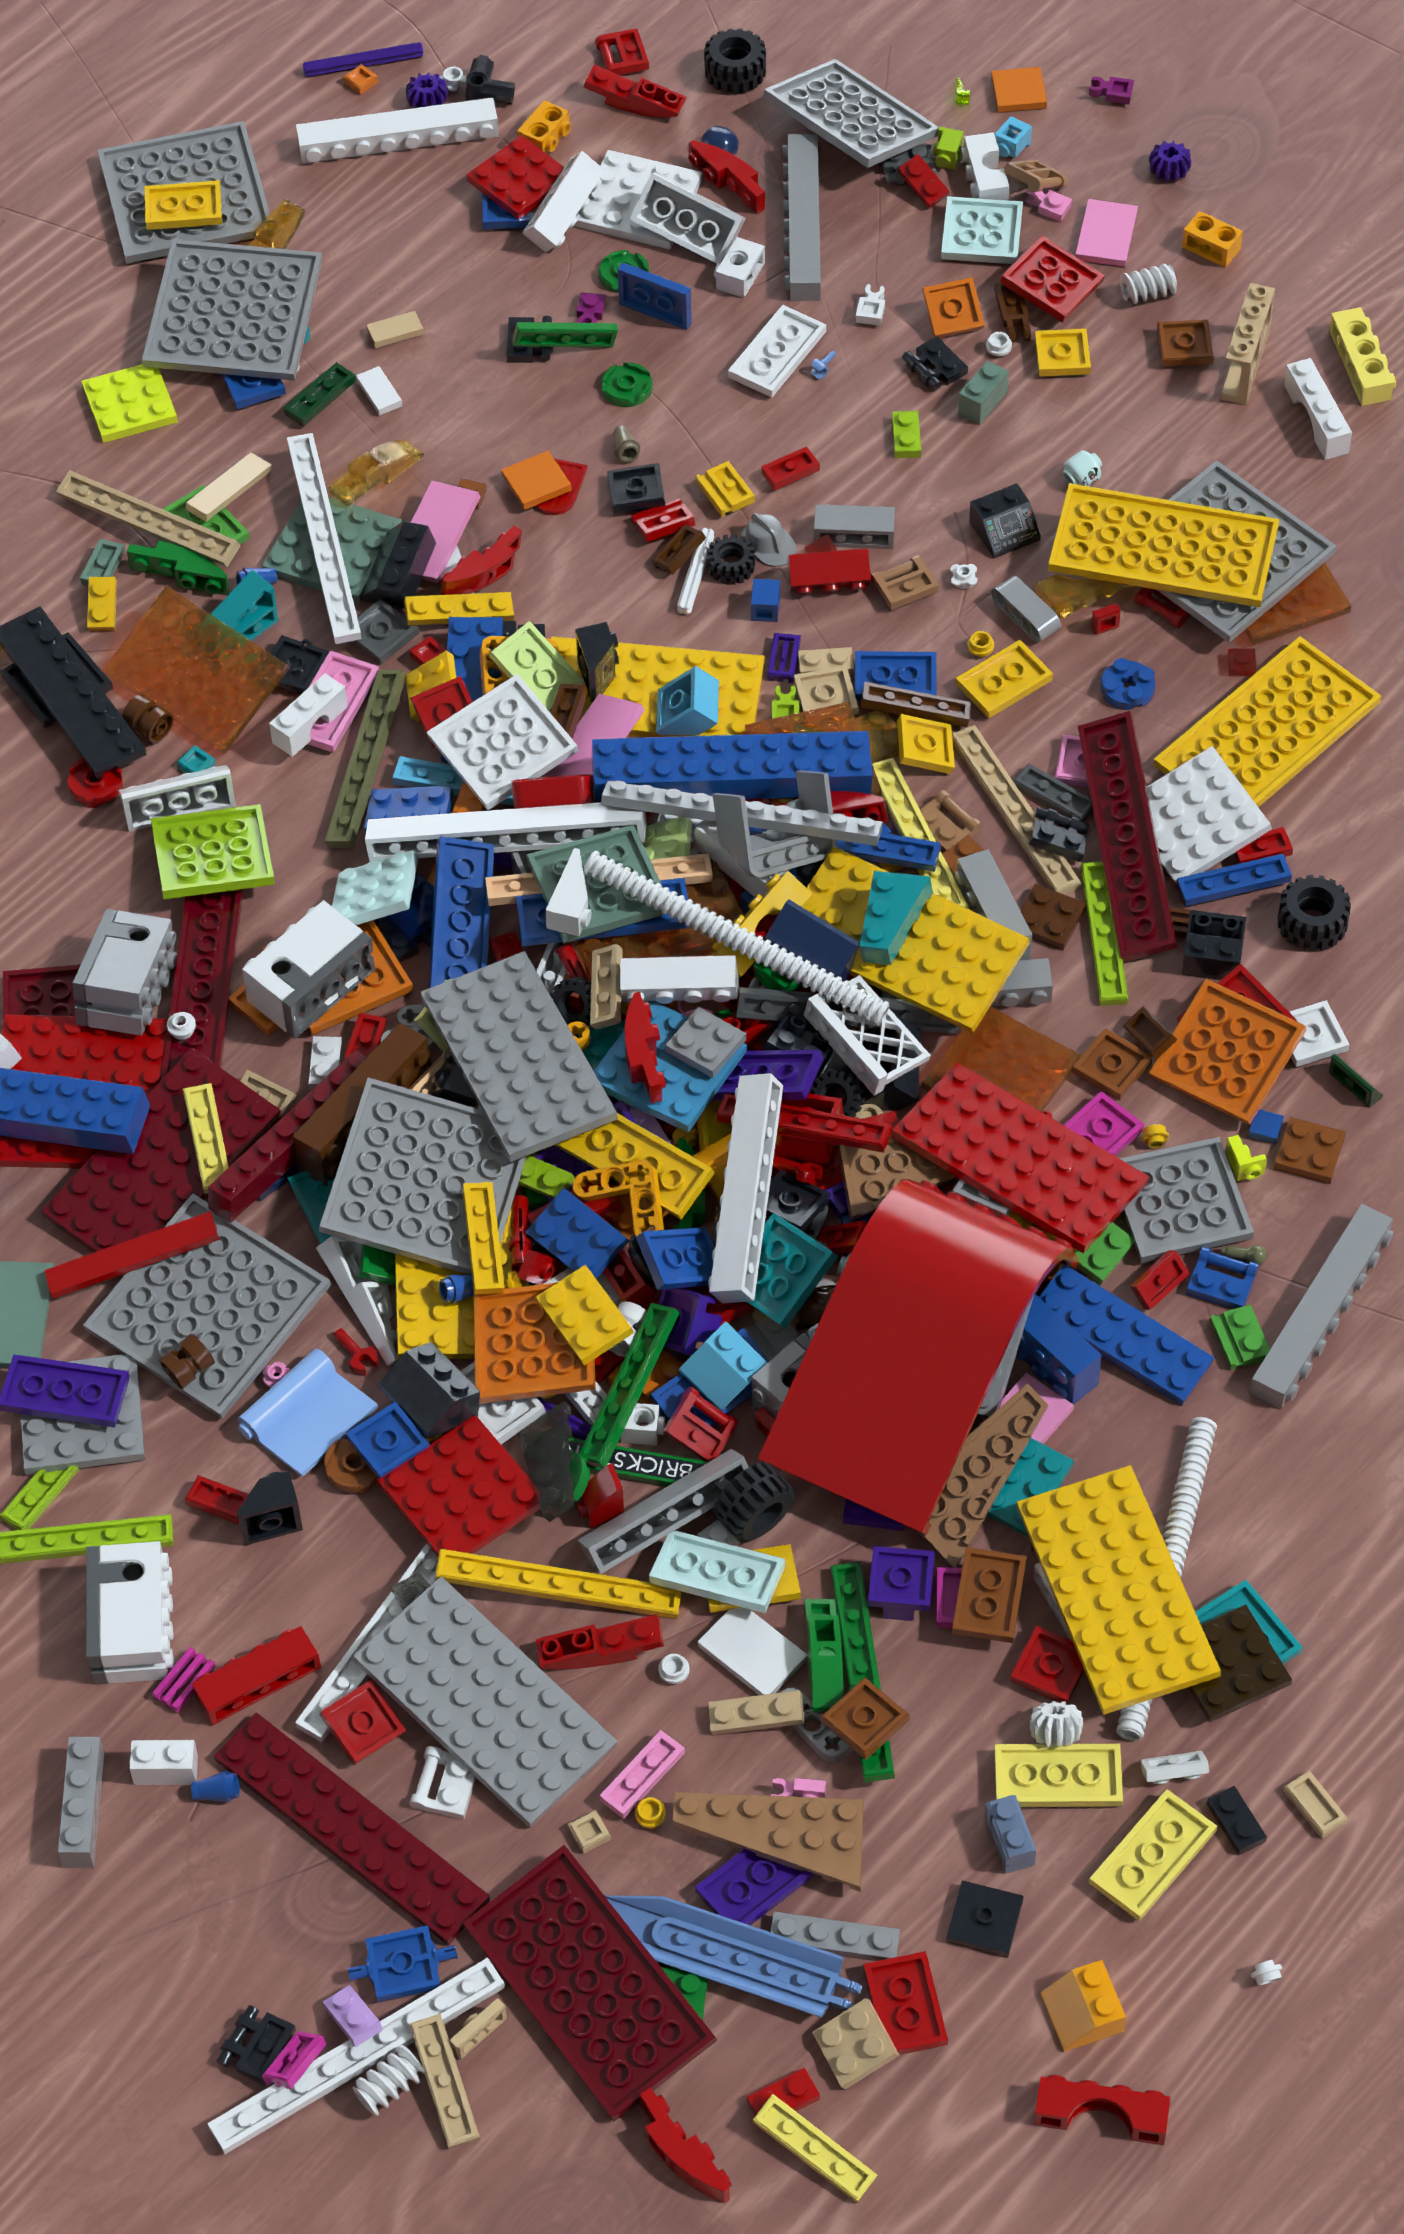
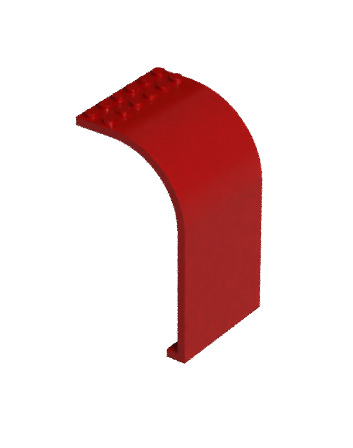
M905 1179L899 1182L882 1200L855 1244L758 1459L927 1535L931 1527V1523H929L930 1518L1027 1306L1047 1274L1058 1262L1076 1269L1080 1258L1074 1252L1075 1248L1071 1247L1072 1244L1063 1239L1055 1237L1054 1241L1044 1235L1043 1231L1035 1227L1028 1226L1027 1229H1024L1017 1223V1220L1002 1214L1000 1218L996 1217L994 1213L990 1212L991 1209L975 1203L974 1206L968 1205L969 1203L964 1201L965 1198L950 1191L945 1195L937 1189L936 1185L922 1180L919 1184L910 1179Z

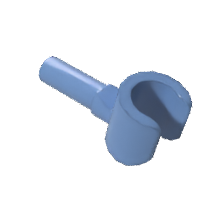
M831 351L821 360L814 359L811 374L819 380L824 378L829 370L826 365L836 356V352Z

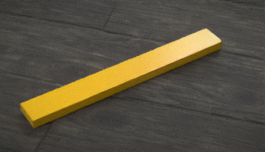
M440 1549L435 1581L443 1577L448 1583L647 1615L657 1614L660 1617L677 1619L681 1598V1591L646 1581Z

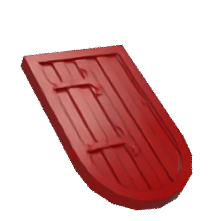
M554 459L571 483L572 491L540 503L535 507L547 515H559L569 511L577 499L588 465Z

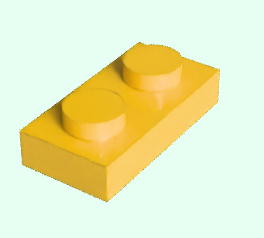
M89 577L88 631H115L116 577Z

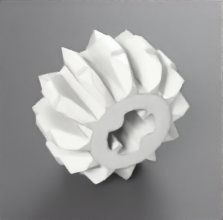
M1052 1701L1049 1704L1043 1702L1040 1706L1033 1708L1030 1731L1031 1736L1036 1739L1037 1743H1046L1048 1747L1056 1745L1060 1748L1061 1745L1070 1746L1073 1742L1080 1740L1083 1718L1081 1717V1711L1077 1710L1075 1705H1066L1064 1701L1061 1703Z

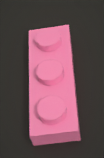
M660 1730L600 1794V1801L622 1819H625L685 1754V1748Z

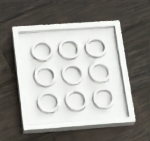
M608 150L601 164V167L605 170L600 177L602 182L594 192L591 191L588 198L590 201L582 211L579 210L576 216L578 220L575 223V227L670 250L673 241L630 220V217L651 173H658L697 193L703 180V172Z
M518 674L427 731L431 742L487 810L513 795L512 780L539 778L579 752L577 744Z
M1213 746L1147 786L1161 864L1175 885L1177 884V878L1206 871L1272 830L1270 822Z

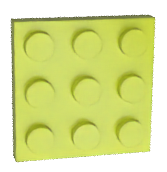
M141 364L81 381L103 443L178 423L177 414L159 368L144 367Z

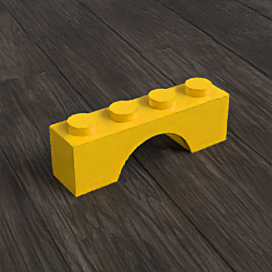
M789 871L784 872L780 876L776 873L765 885L768 890L762 896L757 894L748 904L749 912L745 916L740 914L732 924H739L740 929L747 928L748 933L751 931L755 932L758 922L766 915H778L788 899L802 907L813 893ZM716 941L712 946L715 951L711 956H736L738 977H742L756 959L753 958L751 960L747 954L741 955L740 950L735 952L732 950V946L726 947L724 942L718 943Z

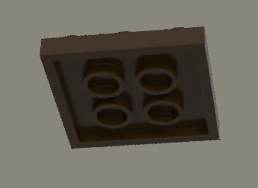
M1246 1604L1201 1625L1221 1670V1677L1188 1688L1209 1723L1291 1685V1676Z

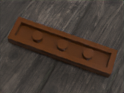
M864 681L861 697V707L897 715L904 714L953 726L968 727L971 702Z

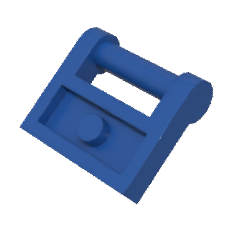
M1203 1246L1188 1284L1186 1295L1230 1309L1245 1306L1256 1278L1259 1264L1252 1261L1248 1264L1211 1252L1212 1249ZM1207 1263H1210L1225 1269H1229L1244 1274L1246 1276L1243 1280L1221 1272L1206 1268Z

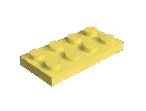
M995 1744L996 1800L1016 1795L1020 1807H1111L1123 1805L1120 1744H1072L1070 1746L1061 1745L1060 1748L1056 1745L1048 1747L1046 1744Z
M1166 1789L1090 1877L1089 1884L1140 1922L1215 1834L1217 1825Z

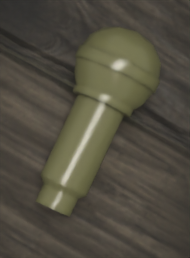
M1260 1245L1249 1248L1223 1246L1221 1255L1245 1259L1259 1265L1263 1264L1267 1258L1266 1250Z

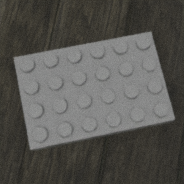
M836 59L764 89V99L867 168L938 136V126Z

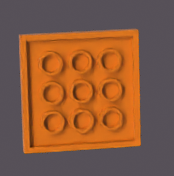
M374 920L356 926L372 938L373 951L370 955L374 957L375 971L316 1022L310 1025L308 1030L311 1035L359 1015V1012L364 1013L414 991L412 982Z
M1205 979L1173 1032L1177 1041L1156 1060L1149 1075L1163 1084L1250 1125L1307 1029L1305 1025Z
M556 1283L504 1289V1293L474 1294L475 1387L480 1391L479 1404L596 1390L595 1359L585 1366L582 1364L536 1299V1296Z

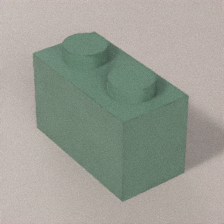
M987 360L959 392L958 414L980 425L1008 393L1009 371Z

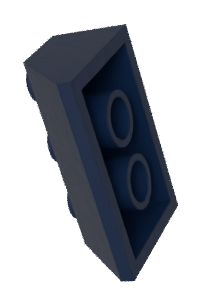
M790 899L785 902L764 940H770L771 945H779V949L785 948L787 953L793 952L796 958L801 956L802 961L808 960L812 966L814 964L818 965L820 970L822 968L826 969L827 974L832 972L835 978L839 976L843 982L849 978L850 969L853 966L860 942Z

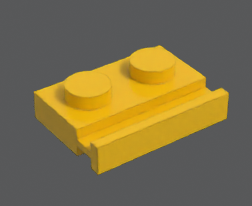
M729 461L707 470L704 475L700 476L698 474L695 476L696 484L721 517H724L725 513L729 511L735 512L755 502V495Z

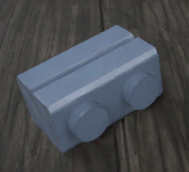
M1010 1795L986 1803L984 1818L997 1853L1001 1858L1004 1872L1011 1873L1035 1865L1036 1848L1016 1795Z

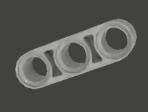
M1012 576L991 590V596L995 604L1033 641L1039 643L1061 629V622L1057 614L1017 576Z

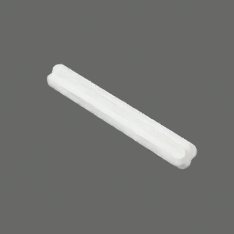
M704 527L700 530L704 533L706 539L693 552L677 603V611L680 614L688 615L692 611L707 562L708 548L710 549L709 545L714 539V531L712 529Z

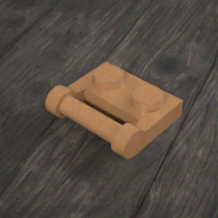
M1035 159L1006 163L1004 173L1012 176L1013 181L1027 184L1031 192H1040L1044 188L1052 187L1063 189L1068 184V178L1065 174Z
M919 555L911 557L910 561L888 570L871 573L873 587L877 588L890 610L939 592V584Z
M946 790L940 791L931 802L920 809L935 841L941 843L940 851L942 853L967 835L973 838L983 828V823L978 818L973 819L956 804ZM942 808L947 809L966 827L961 830L939 810Z

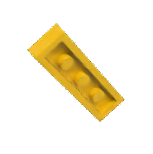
M511 592L405 597L404 600L407 625L449 624V617H503V621H513L514 618Z
M493 1182L463 1183L462 1192L474 1294L504 1293L505 1285Z

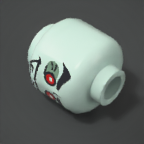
M1082 450L1065 461L1064 471L1062 472L1063 478L1068 485L1071 483L1090 486L1101 478L1102 472L1100 467L1102 462L1095 453L1090 454Z

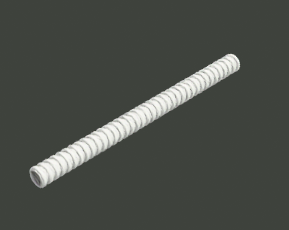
M598 851L591 853L584 866L585 874L589 875L591 873L595 879L599 877L602 883L607 881L608 886L612 887L614 885L616 890L620 891L622 889L626 895L630 893L631 898H639V902L643 903L645 901L649 907L653 905L656 911L661 909L662 914H670L672 919L678 918L677 921L679 923L684 921L687 927L693 926V930H701L703 935L709 934L710 939L716 938L718 943L724 942L726 947L732 946V950L735 952L740 950L741 955L747 954L751 960L755 958L758 964L763 962L764 967L768 968L770 966L772 971L776 972L778 970L782 976L786 974L789 980L794 978L795 983H803L805 988L811 987L812 992L819 991L820 996L826 995L828 1000L834 999V1003L837 1005L842 1003L843 1008L849 1007L851 1012L857 1011L861 1017L865 1015L868 1021L873 1019L876 1025L884 1020L889 1010L888 1001L883 1003L880 997L874 998L872 993L866 994L864 989L858 990L857 985L850 986L849 981L843 982L841 977L835 978L832 972L827 974L826 969L822 968L820 970L818 965L814 964L812 966L810 961H802L801 956L794 957L795 954L793 952L787 953L785 948L779 949V945H771L770 940L764 941L762 936L756 937L752 931L748 933V929L745 927L740 929L739 924L733 925L731 920L725 921L721 915L717 917L714 911L709 913L708 908L704 907L702 909L698 903L694 905L691 899L686 901L683 895L677 896V892H669L670 889L667 887L663 889L660 883L655 885L652 879L646 880V876H638L636 871L630 872L631 869L629 867L623 868L621 863L615 864V860H607L606 855L599 856L600 853Z
M1196 1417L1190 1422L1191 1427L1188 1431L1189 1435L1186 1439L1187 1443L1184 1447L1185 1451L1183 1452V1459L1181 1460V1467L1179 1468V1475L1176 1481L1177 1484H1175V1492L1173 1493L1165 1533L1163 1534L1164 1542L1180 1578L1217 1429L1216 1423L1205 1417ZM1152 1699L1121 1709V1717H1119V1725L1116 1729L1119 1736L1130 1741L1143 1738V1730L1146 1728L1145 1722L1148 1719L1147 1713L1150 1711Z

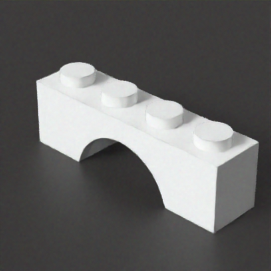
M1308 358L1287 364L1284 387L1294 404L1302 402L1307 409L1313 426L1315 443L1324 459L1327 460L1348 454L1352 431L1312 359Z

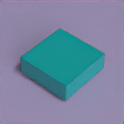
M196 745L177 761V767L185 773L206 770L216 765L215 758Z

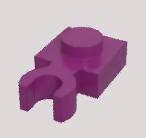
M1110 76L1109 81H1104L1100 77H1092L1089 96L1100 97L1103 95L1106 96L1105 101L1130 105L1134 80Z
M581 292L577 306V323H597V320H602L606 305V295Z

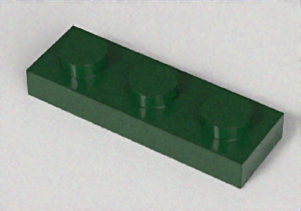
M336 362L284 407L285 415L304 427L356 382V375Z

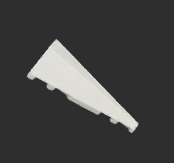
M331 1236L317 1246L316 1249L386 1365H393L399 1359H397L394 1341L397 1339V1332L391 1330L390 1324L393 1311L388 1285L358 1277L362 1244Z

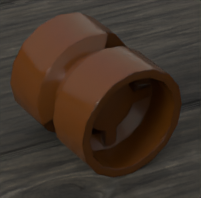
M144 694L134 696L127 703L122 714L123 719L130 728L139 731L143 737L152 743L162 741L170 732L174 722V717L169 711L157 705Z
M192 1333L178 1343L177 1351L171 1349L158 1360L166 1374L182 1390L196 1379V1372L203 1373L215 1363L208 1349Z

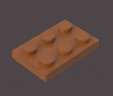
M966 1547L952 1634L1007 1643L1014 1642L1027 1556Z

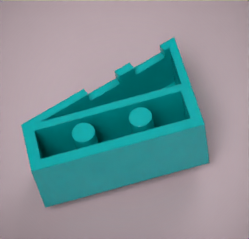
M252 569L196 629L195 636L198 649L219 666L277 623L279 619L274 587Z
M874 871L859 946L863 962L892 964L908 937L907 933L912 924L918 920L922 907L933 894L929 876Z

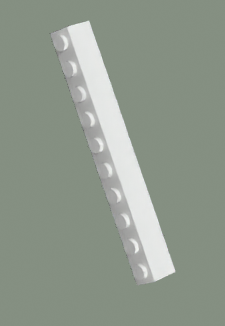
M601 803L368 819L365 843L369 861L371 862L392 857L399 852L405 853L411 850L415 851L418 858L436 857L437 840L440 836L494 844V853L548 849L634 825L641 842H645L647 820L645 811L601 805Z

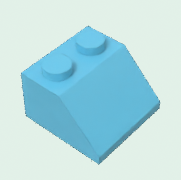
M694 666L659 688L657 694L656 733L659 735H700L718 724L719 680Z
M725 1321L678 1371L716 1408L722 1411L752 1381V1376L768 1362Z

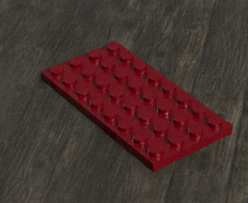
M191 1048L146 1096L150 1103V1108L134 1154L98 1149L43 1208L42 1215L92 1252H97L164 1228L192 1193L203 1200L208 1196V1193L204 1194L183 1089L212 1084L229 1167L254 1145L281 1115L280 1109L201 1053Z
M565 1845L463 1922L476 1942L614 2122L640 2102L641 2092L650 2087L653 2091L717 2041L711 2030Z

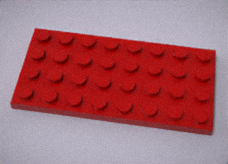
M958 1062L892 1129L891 1133L893 1139L1053 1236L1071 1243L1073 1248L1083 1254L1147 1185L1149 1179L1148 1175Z

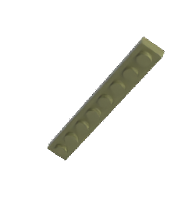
M378 670L325 838L328 848H354L406 679L403 670Z

